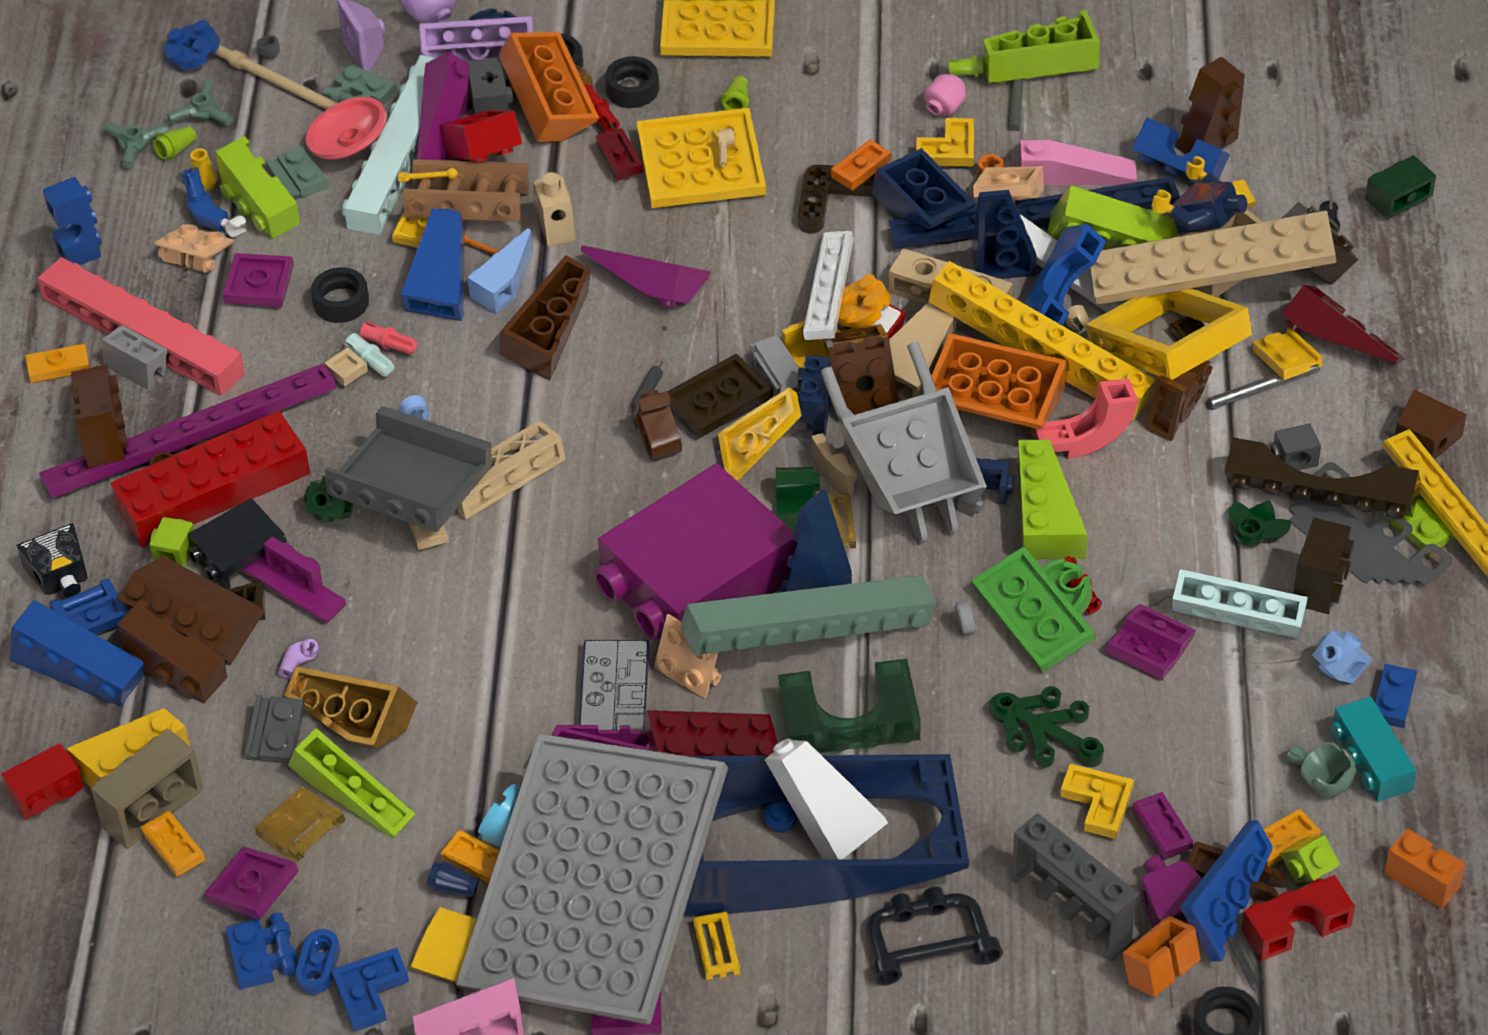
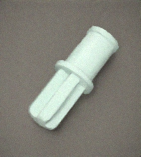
M357 333L348 336L346 342L349 344H344L345 349L348 347L367 363V366H370L381 376L385 377L394 370L392 361L380 353L378 346L369 344Z

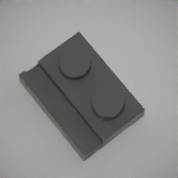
M257 695L244 753L247 760L256 758L266 762L289 764L298 743L305 709L303 699L273 696L271 698H262V695Z

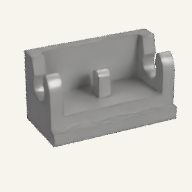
M121 325L102 339L103 365L107 364L108 368L148 390L154 386V373L156 369L159 375L164 376L166 372V355L168 354L166 348L124 325Z

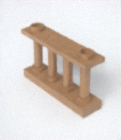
M414 159L412 164L413 173L441 172L455 168L458 176L455 179H449L448 177L413 179V189L403 190L404 217L429 218L432 208L442 210L452 209L461 213L462 220L521 221L520 194L528 195L529 163H472L471 161Z

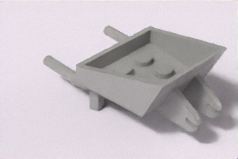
M916 341L907 345L922 385V395L854 415L845 404L832 367L824 368L820 372L836 415L841 422L839 428L877 506L893 514L906 511L916 539L919 543H923L928 540L921 506L937 502L948 532L950 534L958 532V522L952 497L986 487V483L949 387L936 391L919 342Z

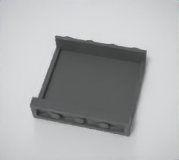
M381 406L376 412V429L339 471L329 467L325 469L326 493L438 532L492 467L491 443Z

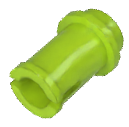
M973 55V58L948 60L949 74L955 76L975 75V77H978V74H983L982 57Z

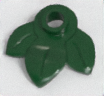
M1235 501L1229 509L1228 517L1235 527L1234 537L1239 543L1246 546H1256L1264 540L1280 539L1288 533L1291 527V521L1275 519V511L1271 501L1260 503L1250 509L1242 503Z

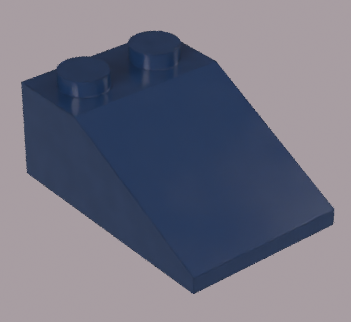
M922 148L876 169L871 194L890 213L928 229L974 208L976 205L964 190Z

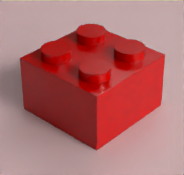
M489 109L440 124L448 158L459 159V161L483 162L488 160L487 155L489 154L505 155L513 152V147L522 144L514 110Z

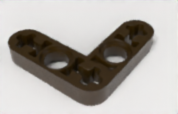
M818 164L808 167L804 174L798 211V226L800 230L813 234L823 229L829 194L874 197L871 192L875 174L852 191L831 178V168L834 165ZM816 178H820L819 185H814ZM811 196H818L822 198L820 201L812 202L808 200V198ZM810 213H815L813 220H809Z

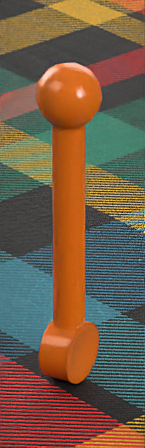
M465 234V243L493 255L499 252V250L468 238Z

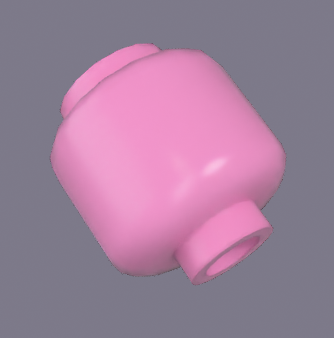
M953 74L937 76L924 92L927 109L934 115L946 117L953 115L966 99L963 81Z

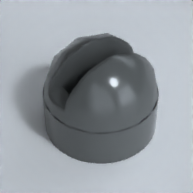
M275 35L263 36L256 42L258 52L262 57L273 59L278 56L280 44Z

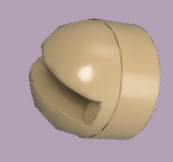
M1075 305L1068 308L1069 314L1065 320L1066 326L1073 331H1080L1079 326L1082 325L1086 327L1085 324L1088 323L1089 319L1084 306Z

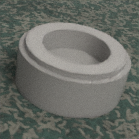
M968 601L956 603L954 608L961 633L975 632V623Z

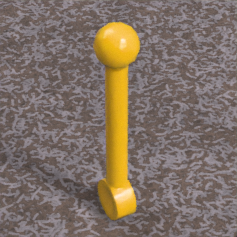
M450 168L447 171L413 174L401 172L397 176L399 182L439 177L455 179L458 176V172L455 168Z

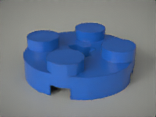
M200 20L182 29L175 28L171 30L167 35L168 42L164 47V54L171 66L177 65L180 70L193 69L207 62V55L212 50L214 54L217 52L220 46V39L208 21Z

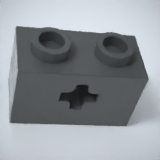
M494 57L467 61L469 63L470 90L474 114L489 109L509 110L508 104L513 103L511 86H505L510 84V80L505 69L502 68L500 58Z

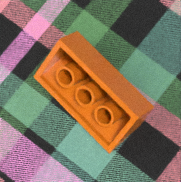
M560 32L509 34L499 54V58L537 142L563 141L598 121V114Z

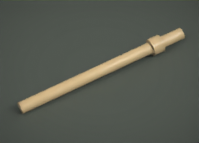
M220 45L215 55L227 60L229 65L239 70L243 68L325 110L337 104V102L248 59L246 54L238 50L232 51Z

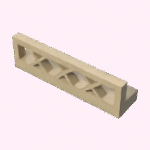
M539 420L491 448L492 465L494 466L489 469L459 505L458 512L463 518L468 519L565 461L566 457L561 436ZM538 433L544 436L539 440H529ZM510 450H519L514 455H504Z

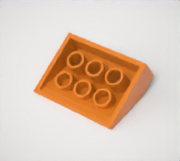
M949 333L931 376L936 391L949 387L957 410L1041 430L1057 408L1065 388L1067 360Z

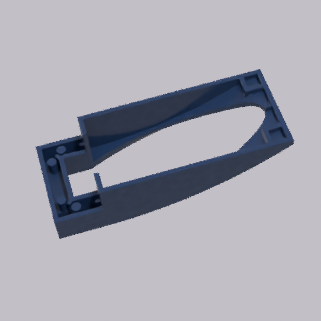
M950 754L821 755L865 798L915 800L929 803L939 810L941 814L940 823L927 837L892 859L704 861L702 852L684 915H710L727 912V914L747 913L823 904L898 889L968 869L970 863ZM687 756L724 762L728 767L712 821L767 807L775 801L789 802L765 761L768 756Z

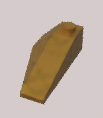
M298 666L295 667L284 694L286 698L303 699L306 712L350 743L378 748L405 733L418 703L399 686Z

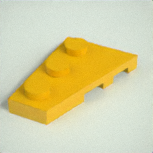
M790 387L717 433L724 470L735 480L739 481L802 416L798 396Z

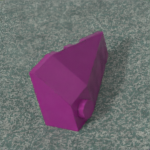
M450 52L425 63L417 159L446 160L448 156L440 124L463 118L468 110L470 87L469 63Z
M581 245V252L647 296L659 298L658 304L675 307L676 302L688 304L710 276V271Z

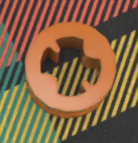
M995 154L983 155L978 160V176L980 177L985 168L1004 167V161Z

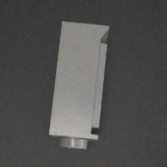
M778 335L750 344L751 367H754L758 375L772 388L773 397L789 387L794 391H801V386L797 384L799 367Z

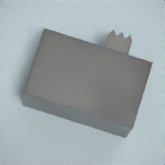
M986 487L961 494L958 498L957 511L971 517L977 511L982 512L984 509L983 502L986 499Z

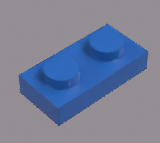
M1390 664L1384 665L1375 704L1391 726L1400 728L1405 726L1417 670Z

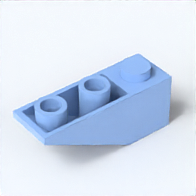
M527 228L519 236L514 237L507 246L498 253H495L485 264L471 273L468 277L470 299L497 314L516 298L533 252L530 229Z

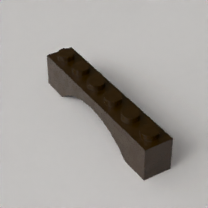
M1234 437L1224 471L1228 483L1238 489L1247 490L1249 487L1261 489L1264 493L1270 495L1290 494L1302 501H1309L1311 498L1323 500L1325 504L1335 507L1345 504L1354 506L1355 509L1362 512L1383 511L1395 518H1403L1404 515L1413 517L1421 486L1418 470L1386 465L1374 472L1356 477H1318L1287 465L1274 455L1265 443Z

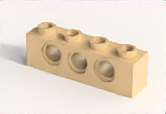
M903 248L889 270V293L927 304L933 279L948 262ZM961 267L1012 296L1013 283Z

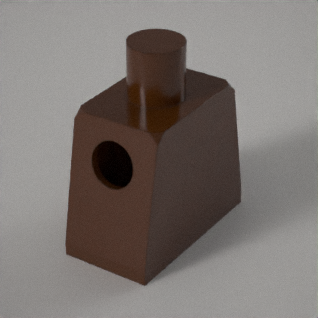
M1414 390L1397 422L1395 435L1410 429L1435 460L1463 436L1467 414Z

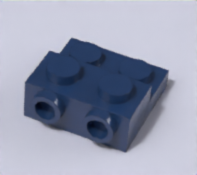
M806 356L804 368L798 369L797 384L801 386V391H795L802 415L800 422H807V430L813 431V435L824 433L826 438L831 399L820 371L831 367L830 357Z

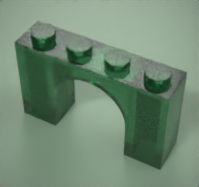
M907 658L875 662V686L879 702L870 712L855 718L836 717L820 707L815 697L810 671L778 675V696L786 738L795 741H807L818 753L841 752L846 749L872 748L878 745L908 743L920 740L921 719Z

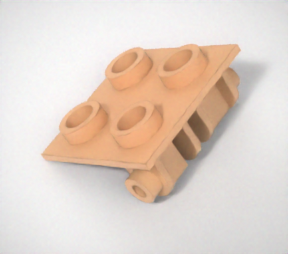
M184 224L157 240L155 245L160 246L158 256L163 261L178 264L179 266L185 265L190 269L193 267L194 270L207 273L208 271L212 272L216 266V261L212 260V256L234 243V239L224 237V234L220 232H205L198 230V227L195 225Z
M668 614L653 669L705 699L707 698L709 686L711 684L717 685L721 679V674L715 668L718 652L694 655L680 627L682 621Z

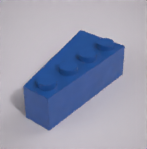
M35 600L32 601L12 626L10 661L99 697L104 701L121 707L142 680L144 662Z

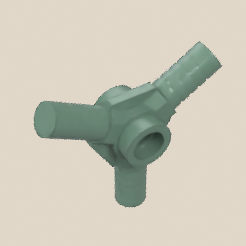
M210 79L203 80L200 93L194 95L186 107L167 113L170 123L189 117L196 118L199 121H207L213 118L227 126L232 123L233 116L218 109V105L213 96H211L214 82Z
M107 121L103 127L104 132L118 138L123 151H125L122 166L126 169L133 167L136 154L141 153L144 147L150 143V140L157 138L159 133L169 131L166 123L147 130L140 129L138 126L122 128L110 121Z

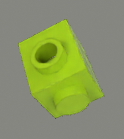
M163 517L158 528L153 530L150 538L153 561L164 556L186 567L190 559L188 548L190 547L188 533L194 530L193 523L182 519Z
M1325 834L1306 837L1280 853L1295 883L1314 881L1340 866Z

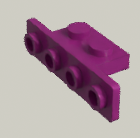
M271 537L264 543V557L239 570L257 582H263L265 587L324 623H328L346 606V600L323 586L321 568L315 559L305 557L297 552L289 543H282L274 537Z

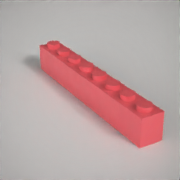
M61 257L37 278L42 299L106 334H110L121 325L126 326L166 348L168 353L166 355L167 367L220 396L245 375L242 356L238 350L218 342L211 335H205L194 329L189 323L179 321L168 312L153 307L146 300L127 293L122 287L114 286L105 281L100 275L88 272L77 263H72Z

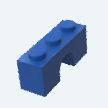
M1146 117L1132 148L1140 153L1138 159L1153 166L1156 161L1165 164L1163 170L1180 176L1181 172L1186 173L1187 162L1192 164L1193 158L1198 156L1205 161L1204 172L1207 174L1212 173L1216 178H1220L1230 156L1229 153L1197 139L1189 153L1177 156L1175 142L1179 132ZM1189 179V181H1191V182H1193V183L1198 182V181H1201L1200 179H1199V180H1191V179Z
M72 177L42 189L47 211L58 228H60L52 231L59 256L79 265L101 257L98 245L102 244V240L98 230L94 227V224L97 223V218L89 203L93 202L88 187L86 185L81 186L77 178Z

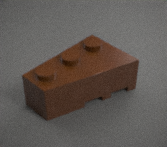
M1222 56L1200 68L1189 97L1192 105L1188 115L1183 114L1181 123L1184 127L1180 138L1178 137L1175 142V147L1184 155L1192 150L1197 139L1220 149L1238 139L1245 75Z
M141 598L117 624L123 650L144 662L143 673L154 678L157 683L163 686L168 685L178 690L186 698H194L205 703L227 678L223 656L191 633L187 638L171 627L174 621L167 616L163 620L147 610L149 603Z

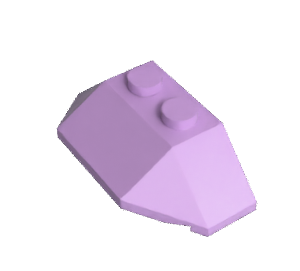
M532 16L419 24L421 52L425 56L437 58L450 52L465 62L499 57L510 33L533 32Z

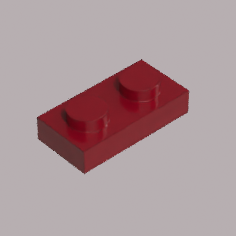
M623 128L596 135V144L616 181L643 173V164Z

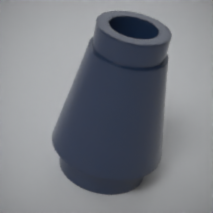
M435 860L426 886L433 888L435 893L473 898L478 888L479 878L473 877V875L446 860L443 862Z

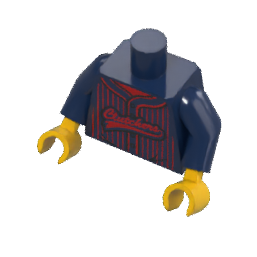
M1198 156L1193 158L1192 164L1187 162L1186 176L1191 180L1200 179L1201 181L1195 182L1172 205L1169 204L1171 194L1167 191L1158 190L1153 198V210L1156 213L1168 212L1170 214L1169 217L1174 220L1178 234L1223 227L1236 213H1243L1247 209L1246 197L1244 195H1237L1231 182H1221L1212 173L1207 174L1204 172L1205 161Z

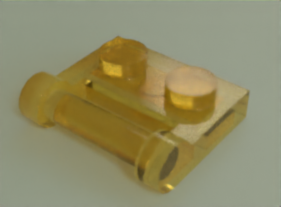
M302 786L255 827L256 835L290 861L298 863L305 857L304 852L331 828L339 827L345 821V817L337 807L329 806ZM320 817L322 818V820H320L314 827H312V828H311L306 834H304L298 841L293 842L299 835H301V834H302L307 828H309L315 821H317Z

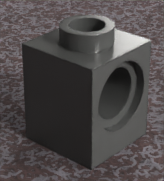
M1309 423L1275 431L1274 442L1270 445V450L1287 465L1297 470H1303L1319 465L1321 444Z

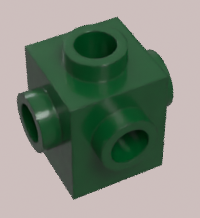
M325 475L322 476V480L311 481L310 485L306 488L304 494V503L307 504L306 512L316 514V520L334 522V518L345 519L351 517L353 503L328 495L326 493Z

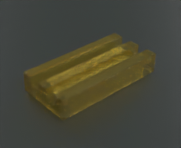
M850 494L828 495L843 545H849L850 549L856 548ZM838 502H844L848 536H842Z

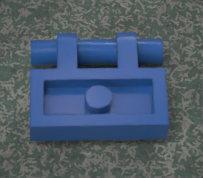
M273 913L270 916L271 926L266 929L261 928L259 919L226 927L240 990L273 982L272 970L282 968L285 975H292L296 972L295 962L297 961V954L295 948L290 944V926L284 921L282 913ZM276 943L277 951L268 954L266 945Z

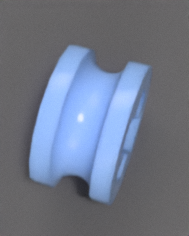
M418 395L407 397L399 406L400 412L423 420H427L430 414L425 399Z

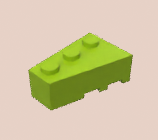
M243 136L216 151L222 183L220 191L226 200H231L237 206L243 216L247 215L253 221L258 231H263L269 238L274 239L301 224L298 205L277 176L271 178L262 167L266 162L261 156L257 158L253 156L249 151L248 145H250V142Z

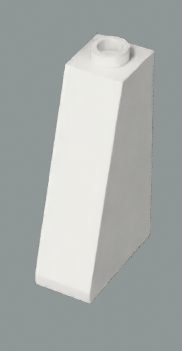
M783 740L774 746V752L765 759L822 860L844 859L888 823L886 818L807 741Z

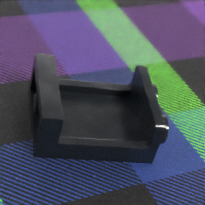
M250 498L188 533L190 543L188 553L195 564H201L205 568L210 581L218 582L221 587L229 589L231 588L229 577L232 574L265 556L264 543L274 537L282 543H287L285 533Z

